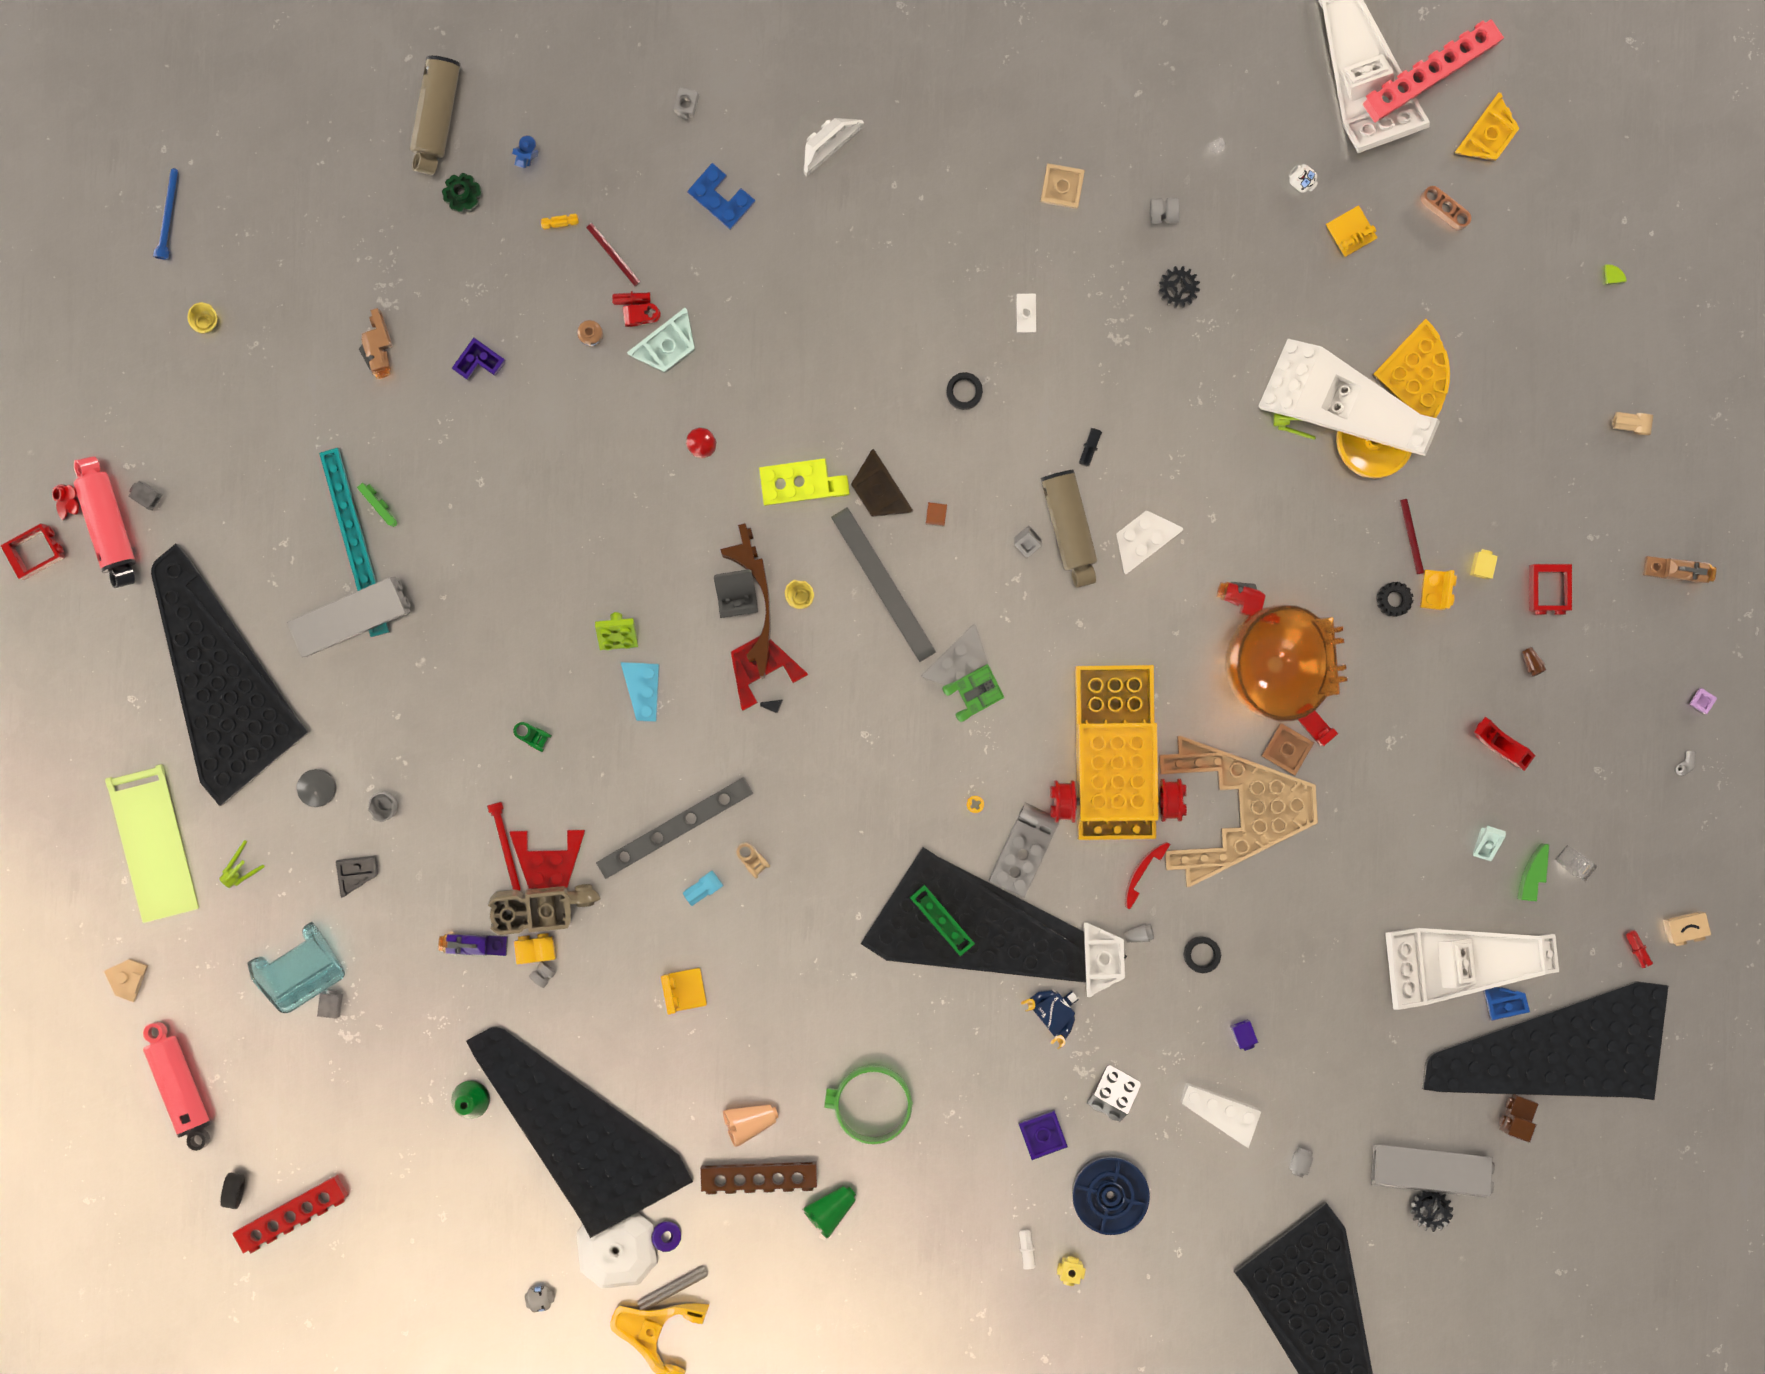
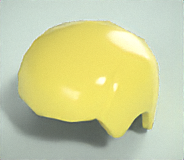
M199 302L194 304L188 311V322L195 332L205 334L211 332L217 326V314L210 304Z
M792 580L787 584L784 592L785 599L791 607L805 609L812 604L814 599L813 588L806 581Z

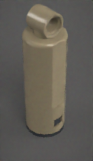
M434 55L426 57L410 144L411 152L415 153L412 161V169L414 171L432 176L438 166L437 158L444 157L461 65L456 60Z
M1066 470L1042 477L1041 483L1064 570H1072V580L1076 588L1096 583V574L1092 564L1097 562V557L1074 470Z

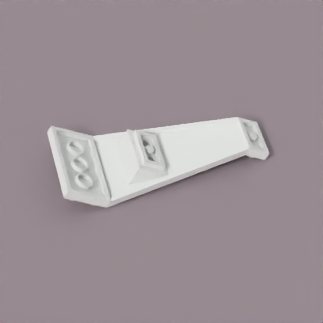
M1318 0L1324 14L1343 127L1357 153L1429 128L1430 121L1416 97L1375 123L1363 106L1367 99L1366 95L1374 90L1380 91L1382 89L1381 86L1389 80L1392 82L1398 79L1397 76L1402 71L1364 0ZM1398 86V90L1402 93H1405L1404 88ZM1382 96L1383 101L1389 103V99L1386 96Z
M1287 339L1259 403L1261 410L1293 417L1426 456L1440 423L1437 418L1419 414L1325 348L1292 339Z
M1411 928L1385 933L1393 1010L1428 1005L1529 978L1559 972L1555 934L1533 936Z

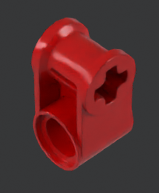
M652 303L622 307L625 327L655 323L661 317L660 310ZM650 309L655 312L652 314V317L647 314L650 313Z

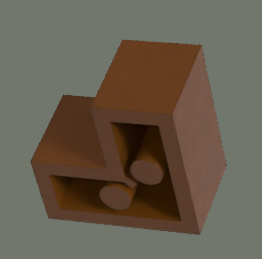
M1512 1094L1506 1102V1113L1500 1118V1130L1510 1136L1530 1143L1536 1128V1124L1532 1121L1539 1104Z

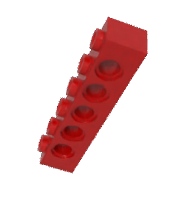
M337 1174L237 1229L232 1235L242 1253L244 1254L249 1251L251 1254L260 1249L259 1245L265 1241L269 1244L278 1239L276 1235L282 1232L286 1235L293 1231L294 1225L300 1223L302 1226L311 1221L310 1217L314 1214L320 1216L328 1211L327 1207L331 1205L337 1207L344 1203V1198L349 1194ZM321 1193H327L329 1201H323ZM305 1202L312 1204V1211L305 1209ZM288 1211H292L295 1214V1220L288 1218ZM276 1221L279 1226L278 1229H273L270 1222ZM254 1230L261 1232V1239L254 1236Z

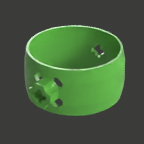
M866 1065L850 1072L842 1080L838 1089L827 1088L824 1108L835 1109L839 1125L852 1139L864 1144L875 1145L886 1143L896 1138L905 1129L911 1118L913 1101L906 1082L898 1073L885 1066ZM879 1072L892 1077L902 1086L907 1096L908 1107L904 1119L897 1128L882 1136L871 1137L855 1132L846 1124L840 1113L839 1098L842 1090L850 1080L863 1073Z

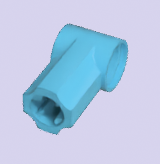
M712 870L700 878L699 882L686 889L683 895L688 903L693 906L707 895L710 896L723 887V884Z

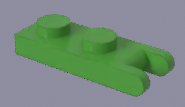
M361 483L357 489L388 525L392 527L397 526L396 519L387 510L389 508L388 504L383 499L379 500L375 496L377 492L370 484Z

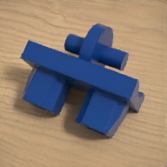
M523 136L519 141V146L513 148L512 154L516 155L515 166L527 168V166H531L532 159L538 156L539 151L534 150L536 141L533 137Z

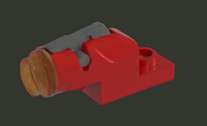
M1220 582L1217 597L1238 607L1241 605L1240 614L1274 623L1279 622L1281 615L1276 614L1277 610L1265 608V611L1262 610L1266 595L1257 590L1256 584Z

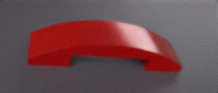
M1164 842L1148 852L1132 873L1125 895V907L1129 910L1140 894L1134 890L1135 886L1153 857L1161 861L1171 845L1168 842Z

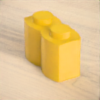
M549 933L537 934V938H530L529 935L518 936V940L514 941L516 964L556 959L554 937L549 936Z

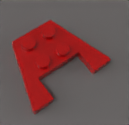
M760 636L731 651L742 711L758 703L749 688V684L760 679L756 661L749 662L747 653L754 647ZM770 639L766 675L784 666L792 683L808 675L804 669Z
M567 830V850L528 851V831H510V837L529 889L560 886L568 888L585 830Z

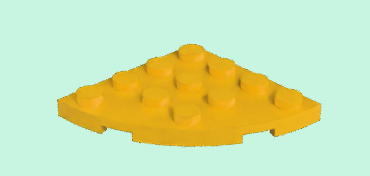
M1424 319L1372 375L1397 399L1421 415L1436 418L1443 407L1448 393L1450 366L1447 351L1438 332L1427 319Z

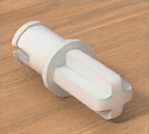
M1021 1230L1019 1235L1023 1269H1033L1036 1265L1031 1231Z

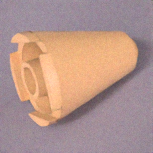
M769 1104L724 1110V1122L728 1127V1134L734 1147L742 1145L775 1124L776 1118H778L776 1108H772Z

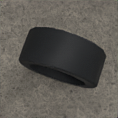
M962 372L954 375L949 380L946 393L950 404L955 408L966 410L975 407L979 403L983 389L979 378L974 374ZM960 380H968L975 386V396L968 402L957 400L953 394V388Z
M1199 936L1190 940L1185 946L1184 959L1188 967L1195 972L1209 973L1219 965L1221 950L1218 944L1209 937ZM1198 944H1207L1213 950V960L1206 966H1199L1192 960L1191 952Z

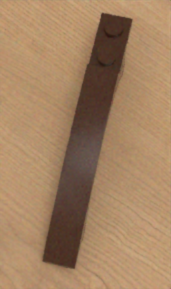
M746 523L738 525L742 544L720 550L723 558L741 565L746 570L750 569L763 592L766 608L764 627L758 641L747 653V658L749 662L756 661L760 678L764 679L768 665L771 634L770 596L763 559L755 560L758 554L756 546L752 547L750 539H754L752 530L747 528Z

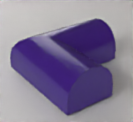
M473 337L452 369L467 380L478 365L495 376L502 369L506 360Z

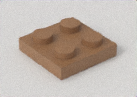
M1280 723L1261 757L1295 776L1314 742Z

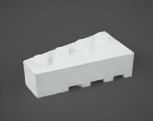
M1186 1083L1180 1102L1249 1148L1261 1111L1258 1108Z

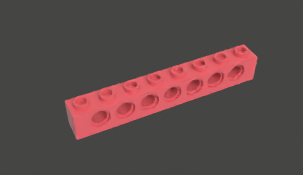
M1491 19L1486 23L1484 20L1474 26L1475 30L1472 32L1467 30L1459 36L1458 41L1454 42L1452 40L1444 45V50L1441 52L1436 50L1431 53L1427 61L1423 62L1420 60L1412 66L1413 70L1410 72L1407 70L1403 71L1397 76L1398 79L1392 82L1389 80L1381 86L1382 89L1380 91L1374 90L1366 95L1367 99L1363 106L1375 123L1499 44L1504 37ZM1475 37H1479L1482 43L1477 42ZM1460 46L1466 49V53L1460 50ZM1444 56L1449 57L1451 63L1446 62ZM1429 66H1432L1436 73L1431 72ZM1413 76H1417L1420 79V83L1415 82ZM1398 86L1403 87L1405 93L1400 92ZM1382 96H1386L1389 99V103L1384 102Z

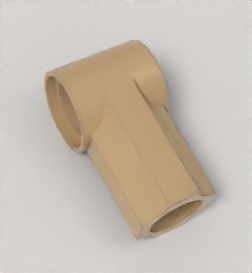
M1615 412L1612 423L1613 429L1633 431L1634 434L1651 435L1653 415Z

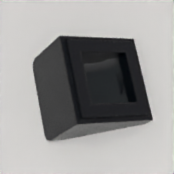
M783 700L761 702L760 706L778 713Z

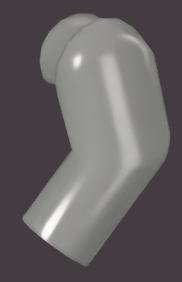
M1686 751L1685 761L1678 764L1675 768L1678 775L1684 776L1694 769L1696 751Z

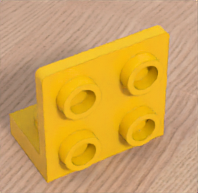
M1424 570L1420 608L1447 610L1450 609V606H1453L1455 596L1452 594V589L1457 581L1454 570L1445 572Z
M700 968L663 974L661 976L668 1015L674 1014L677 1011L707 1005Z

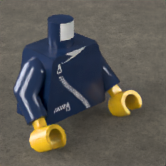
M1039 991L1029 999L1022 1001L1021 1005L1028 1004V1009L1025 1012L1033 1010L1055 1038L1051 1040V1044L1058 1041L1059 1047L1057 1049L1064 1046L1065 1040L1071 1033L1075 1022V1012L1070 1006L1079 1000L1073 991L1064 997L1058 991Z

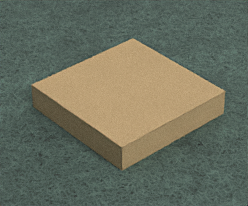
M1047 163L1040 202L1078 209L1085 170Z

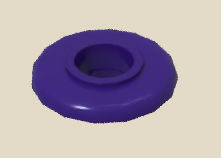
M670 1221L658 1224L652 1232V1243L657 1250L662 1252L674 1250L681 1241L679 1227ZM669 1231L671 1238L663 1242L661 1239L662 1234Z

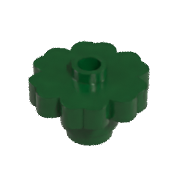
M461 173L459 177L452 175L445 181L446 188L442 190L443 200L449 204L451 210L462 213L465 209L472 211L474 207L479 205L477 199L482 196L481 186L474 181L473 176Z

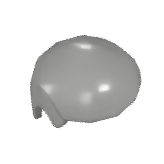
M381 791L370 798L368 811L373 816L372 819L374 821L384 822L396 814L397 802L390 793Z

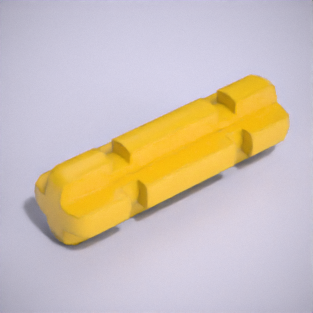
M577 214L541 219L543 229L568 226V224L577 225L579 223Z

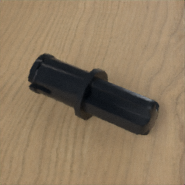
M1090 429L1087 442L1083 444L1084 450L1079 464L1086 467L1090 465L1094 452L1098 450L1097 445L1102 435L1100 430Z

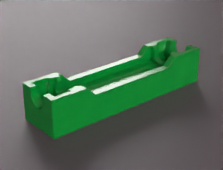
M925 884L910 896L911 900L959 956L963 955L975 944ZM926 891L928 896H924L920 903L919 901L917 902V896ZM964 938L969 941L963 949L958 950L956 945H960Z

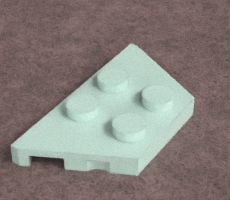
M682 309L627 352L628 355L662 372H667L694 351L695 346L687 309Z

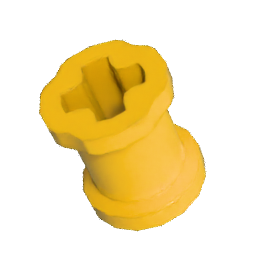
M971 796L967 800L966 806L970 812L979 813L984 808V801L981 797ZM973 799L975 801H980V804L978 805L979 808L977 810L976 808L970 807V805H972L971 801Z

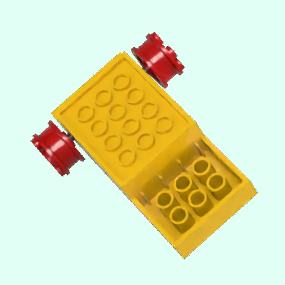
M1154 665L1076 666L1077 795L1074 780H1071L1070 783L1054 781V786H1050V798H1054V806H1050V816L1055 819V823H1059V820H1071L1072 823H1075L1077 809L1078 840L1156 839L1158 804L1162 822H1165L1166 819L1182 821L1183 816L1187 815L1186 804H1183V796H1186V785L1182 784L1181 779H1177V782H1165V779H1161L1158 797L1157 723L1154 720Z

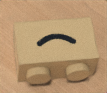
M1700 911L1663 920L1668 942L1675 944V946L1685 945L1688 940L1694 939V942L1706 940L1705 936L1711 935L1706 912Z

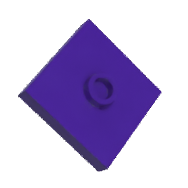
M1055 1110L1018 1123L1031 1160L1068 1147Z

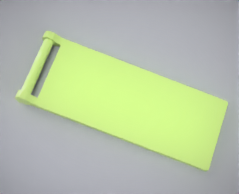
M159 764L152 769L116 778H106L105 783L112 802L142 922L146 923L198 909L199 905L169 793L164 766ZM155 775L159 777V781L115 791L116 785Z

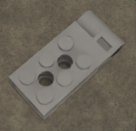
M1025 803L994 867L989 882L1025 898L1059 823H1055V819L1049 813ZM1019 850H1027L1028 855L1025 859L1018 858ZM1014 866L1020 870L1019 875L1016 877H1012L1009 874L1010 869Z

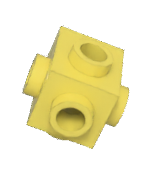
M1068 1256V1258L1062 1257V1263H1058L1057 1275H1059L1060 1281H1063V1284L1074 1286V1284H1080V1279H1084L1085 1268H1083L1082 1261H1079V1258ZM1074 1270L1075 1275H1070L1068 1272Z

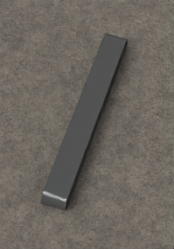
M846 507L831 517L919 662L936 653L849 508Z

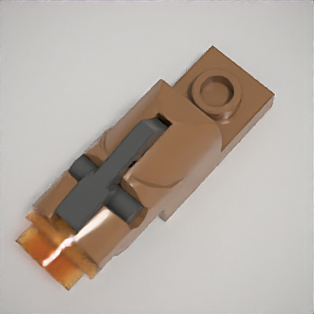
M376 308L370 310L372 316L369 317L372 327H376V329L362 333V345L359 347V351L369 370L372 371V375H375L376 379H381L391 375L388 354L385 349L393 346L382 313Z
M1646 556L1643 576L1709 583V581L1713 582L1715 580L1716 567L1708 563Z

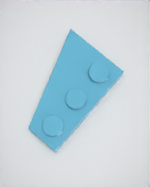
M620 662L636 720L656 722L659 664Z

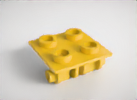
M1359 205L1326 224L1344 257L1378 238L1375 234L1377 232L1374 225H1370Z

